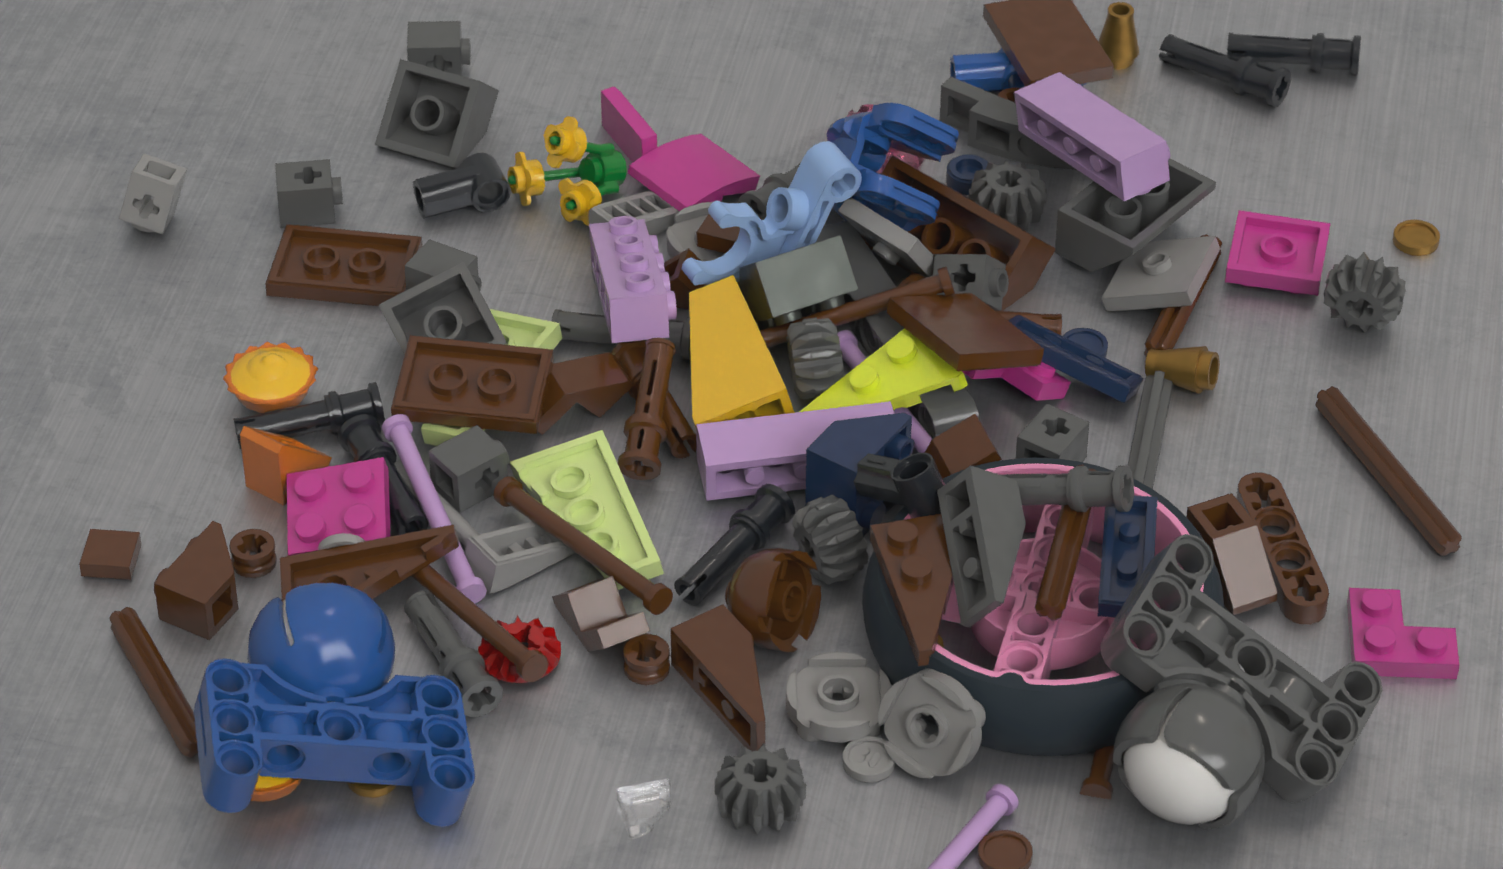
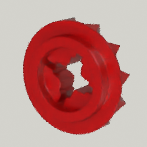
M518 615L514 622L510 624L497 620V623L518 641L528 643L529 650H538L548 659V668L542 677L554 670L561 657V642L557 639L554 627H543L539 618L525 623L522 622ZM482 637L481 644L478 646V652L485 660L484 670L501 681L526 683L517 674L516 666Z

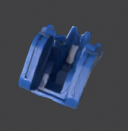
M898 103L873 105V109L870 112L857 113L838 119L829 126L827 141L834 143L861 173L862 181L860 187L849 199H855L905 231H910L919 225L935 222L936 212H938L940 205L937 199L898 180L881 175L876 171L883 166L889 147L940 162L942 155L955 152L956 142L959 138V132L955 128L914 108ZM844 201L834 203L832 208L842 219L846 221V219L838 211L844 203Z

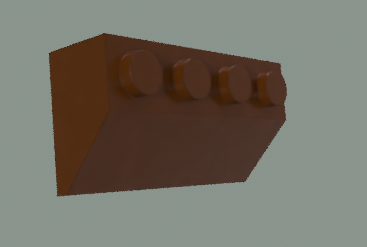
M893 155L891 156L881 175L898 180L932 196L940 202L934 223L919 225L907 231L908 233L918 238L934 257L935 254H987L1006 264L1005 270L1008 274L1009 286L1002 300V311L1033 290L1056 248L918 168ZM864 239L870 250H872L873 247ZM897 262V266L911 274H915L914 272H912L911 270L907 269L906 267Z

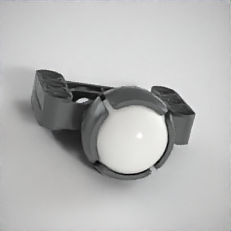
M1185 534L1177 537L1149 562L1104 635L1100 648L1101 656L1111 670L1122 674L1145 693L1154 690V692L1141 699L1122 721L1117 733L1113 761L1114 764L1118 765L1121 781L1140 803L1156 816L1178 824H1198L1199 828L1215 829L1226 826L1241 816L1257 796L1262 781L1272 787L1281 798L1295 803L1308 799L1329 785L1337 777L1382 694V682L1378 673L1371 666L1363 662L1349 663L1321 682L1200 590L1212 570L1214 564L1213 553L1203 539L1195 535ZM1154 600L1160 605V608L1155 604ZM1130 638L1136 643L1138 648L1131 643Z

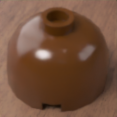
M782 548L761 550L745 558L729 581L725 591L728 610L751 633L755 646L792 653L797 650V648L792 646V643L799 635L806 641L811 636L819 616L821 585L812 584L810 570L818 571L815 561L807 552Z

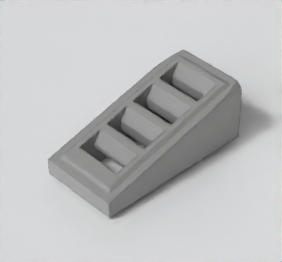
M650 190L602 203L589 210V224L606 223L612 218L619 216H631L637 220L644 219L649 235H657L675 223L674 216L679 211Z
M533 521L469 537L465 549V555L475 577L482 579L487 595L502 591L576 553ZM541 539L545 545H541L537 540Z

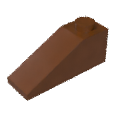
M724 604L672 627L671 665L744 747L750 751H758L761 745L765 744V714L754 653V638Z

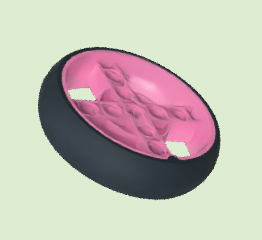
M1017 458L974 466L999 475L1069 473L1071 469L1081 464L1088 469H1095L1096 471H1113L1097 465L1056 458ZM962 471L956 472L948 477L943 478L945 484H947L949 481H951L953 478L959 475ZM1133 479L1135 496L1158 497L1154 557L1179 536L1190 534L1203 539L1187 517L1169 500L1152 488ZM1022 505L1026 522L1024 533L1036 532L1035 538L1021 540L1004 603L971 626L972 632L979 643L988 652L997 657L993 671L963 660L942 648L939 644L936 645L935 653L929 658V665L918 666L873 550L863 585L862 609L868 641L881 670L887 675L891 685L926 668L944 673L961 683L971 694L972 698L978 701L985 710L986 720L981 727V746L1009 753L1036 756H1063L1095 752L1097 749L1115 744L1122 721L1141 699L1154 692L1153 690L1145 693L1122 674H1118L1115 671L1076 679L1048 680L1051 670L1073 667L1097 655L1101 651L1102 639L1115 619L1113 617L1097 616L1101 559L1087 550L1089 540L1103 544L1105 507L1091 508L1066 609L1063 610L1060 619L1051 621L1047 616H1039L1037 614L1035 604L1062 505ZM904 506L890 522L911 519L906 507ZM1214 563L1210 574L1200 590L1224 608L1222 585ZM953 581L945 615H942L941 620L961 623ZM1154 600L1155 604L1160 608V605ZM1130 638L1131 643L1138 648L1136 643ZM922 714L927 720L938 726L937 721L932 715L926 716Z

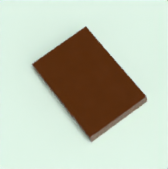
M1006 0L984 4L983 18L1025 87L1058 72L1077 84L1113 78L1114 65L1072 0Z
M286 224L265 283L266 296L379 306V304L406 291L405 264L421 249L422 237Z
M959 293L949 296L941 294L889 297L887 314L956 371L1031 367L1042 364L1044 348L973 293Z
M410 335L391 406V415H406L411 422L470 428L478 425L481 429L537 434L554 362L553 349Z

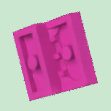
M701 133L675 139L651 150L630 164L627 172L678 211L699 203L717 200L722 202L723 196L741 194L751 190L756 191L760 178L759 174Z

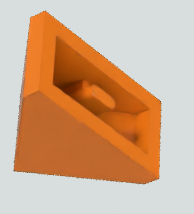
M243 426L240 433L246 487L282 505L287 503V474L328 467L332 457L294 438Z

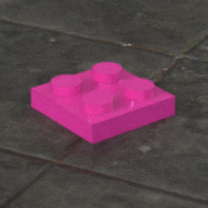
M1239 210L1226 268L1225 282L1247 287H1261L1288 291L1294 294L1318 296L1331 223Z
M384 457L287 474L288 556L318 551L319 543L326 537L335 534H353L363 538L365 541L391 536L389 469Z

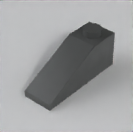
M969 466L937 490L961 625L971 627L1004 603L1026 526L1018 481L973 466Z

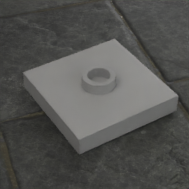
M851 198L844 201L838 211L873 247L872 250L878 256L894 266L898 262L915 274H922L926 278L933 276L935 257L918 238L855 199Z
M1216 236L1150 241L1133 256L1123 259L1101 298L1106 311L1191 306L1220 251Z

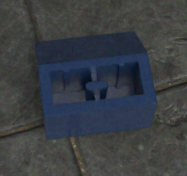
M903 412L834 421L806 449L805 506H807L806 503L819 497L823 499L834 495L838 499L841 498L847 502L849 510L855 512L858 524L863 527V537L870 531L871 525L881 524L884 515L895 503L861 496L858 493L854 484L858 471L857 463L868 453L899 460L912 455L914 449V440L911 438L912 416Z

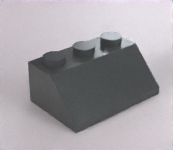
M1172 159L1168 161L1170 181L1151 189L1150 192L1144 195L1135 196L1126 201L1121 200L1093 181L1058 209L1055 253L1090 272L1131 257L1215 190L1216 181Z

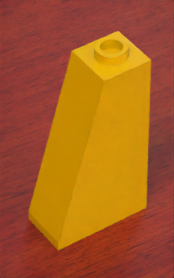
M734 275L689 292L692 419L695 427L696 424L795 413L787 388Z

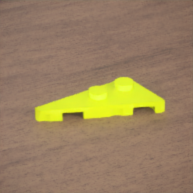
M904 328L799 412L891 401L893 410L901 407L908 408L922 403L921 394L950 384L953 391L956 392L965 388L968 383L962 371H956Z

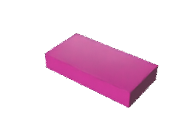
M615 86L601 90L602 127L633 163L641 156L657 148V134L620 90Z

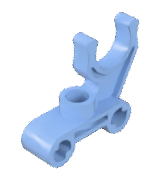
M824 141L814 145L804 155L789 188L778 187L772 191L767 202V217L764 220H761L745 202L724 203L718 200L714 201L709 206V215L722 229L740 227L738 239L728 252L715 260L702 262L694 258L686 259L682 264V271L694 285H709L731 275H734L736 281L739 282L740 267L816 243L834 203L849 199L859 189L862 181L861 173L834 143Z

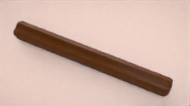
M1333 386L1327 390H1320L1317 394L1318 400L1315 403L1317 409L1434 550L1441 556L1458 551L1460 548L1459 542L1462 539L1461 534L1341 391Z

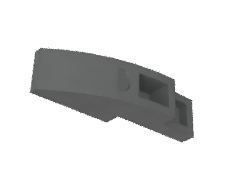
M949 77L941 85L939 121L968 132V146L989 154L1027 164L1077 170L1019 131L1016 103L953 77Z

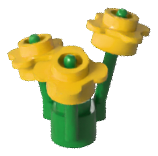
M566 116L562 123L558 125L550 124L544 131L545 148L549 153L547 163L552 168H559L562 162H577L585 152H588L589 154L581 160L579 167L543 171V167L538 159L526 160L525 153L521 151L515 155V166H511L508 169V184L513 194H519L521 204L529 206L531 204V196L543 194L545 181L561 180L558 184V189L562 194L560 206L563 218L568 222L574 220L583 221L586 226H589V210L602 204V196L619 192V185L625 181L627 175V165L624 156L618 150H615L613 143L595 144L587 142L586 134L582 128L578 127L577 119ZM580 177L581 181L573 183L569 178Z

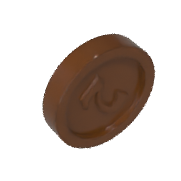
M1011 830L993 831L984 836L979 843L978 861L983 869H1029L1032 863V845L1025 836Z

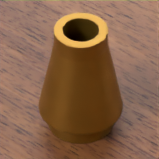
M1115 2L1109 5L1107 17L1098 40L1114 65V69L1117 70L1130 67L1134 63V59L1139 55L1134 23V8L1125 2Z
M1206 346L1167 350L1150 349L1146 356L1145 374L1147 377L1155 375V371L1165 372L1164 378L1173 381V385L1200 394L1203 390H1213L1216 386L1220 367L1219 355L1217 352L1208 351Z

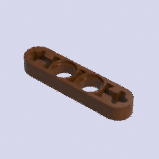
M1254 472L1245 475L1238 483L1236 499L1258 526L1278 593L1277 602L1284 616L1294 623L1302 625L1317 623L1325 617L1327 612L1329 589L1280 481L1270 474ZM1261 500L1267 501L1266 507L1261 508ZM1265 526H1278L1285 529L1286 533L1272 535L1263 531L1262 528ZM1293 560L1300 563L1302 567L1286 569L1279 566L1277 562ZM1303 587V596H1297L1298 588Z

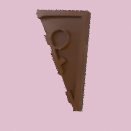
M935 514L871 525L870 541L918 666L929 665V658L935 653L942 615H945L953 586V576L942 515Z
M453 524L359 542L357 544L281 557L282 601L285 600V596L290 590L314 583H336L351 586L365 592L371 599H374L459 547L455 526Z

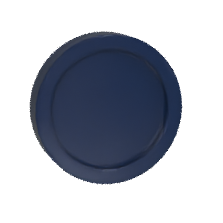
M1075 328L1063 335V337L1103 357L1107 356L1108 341L1097 330Z

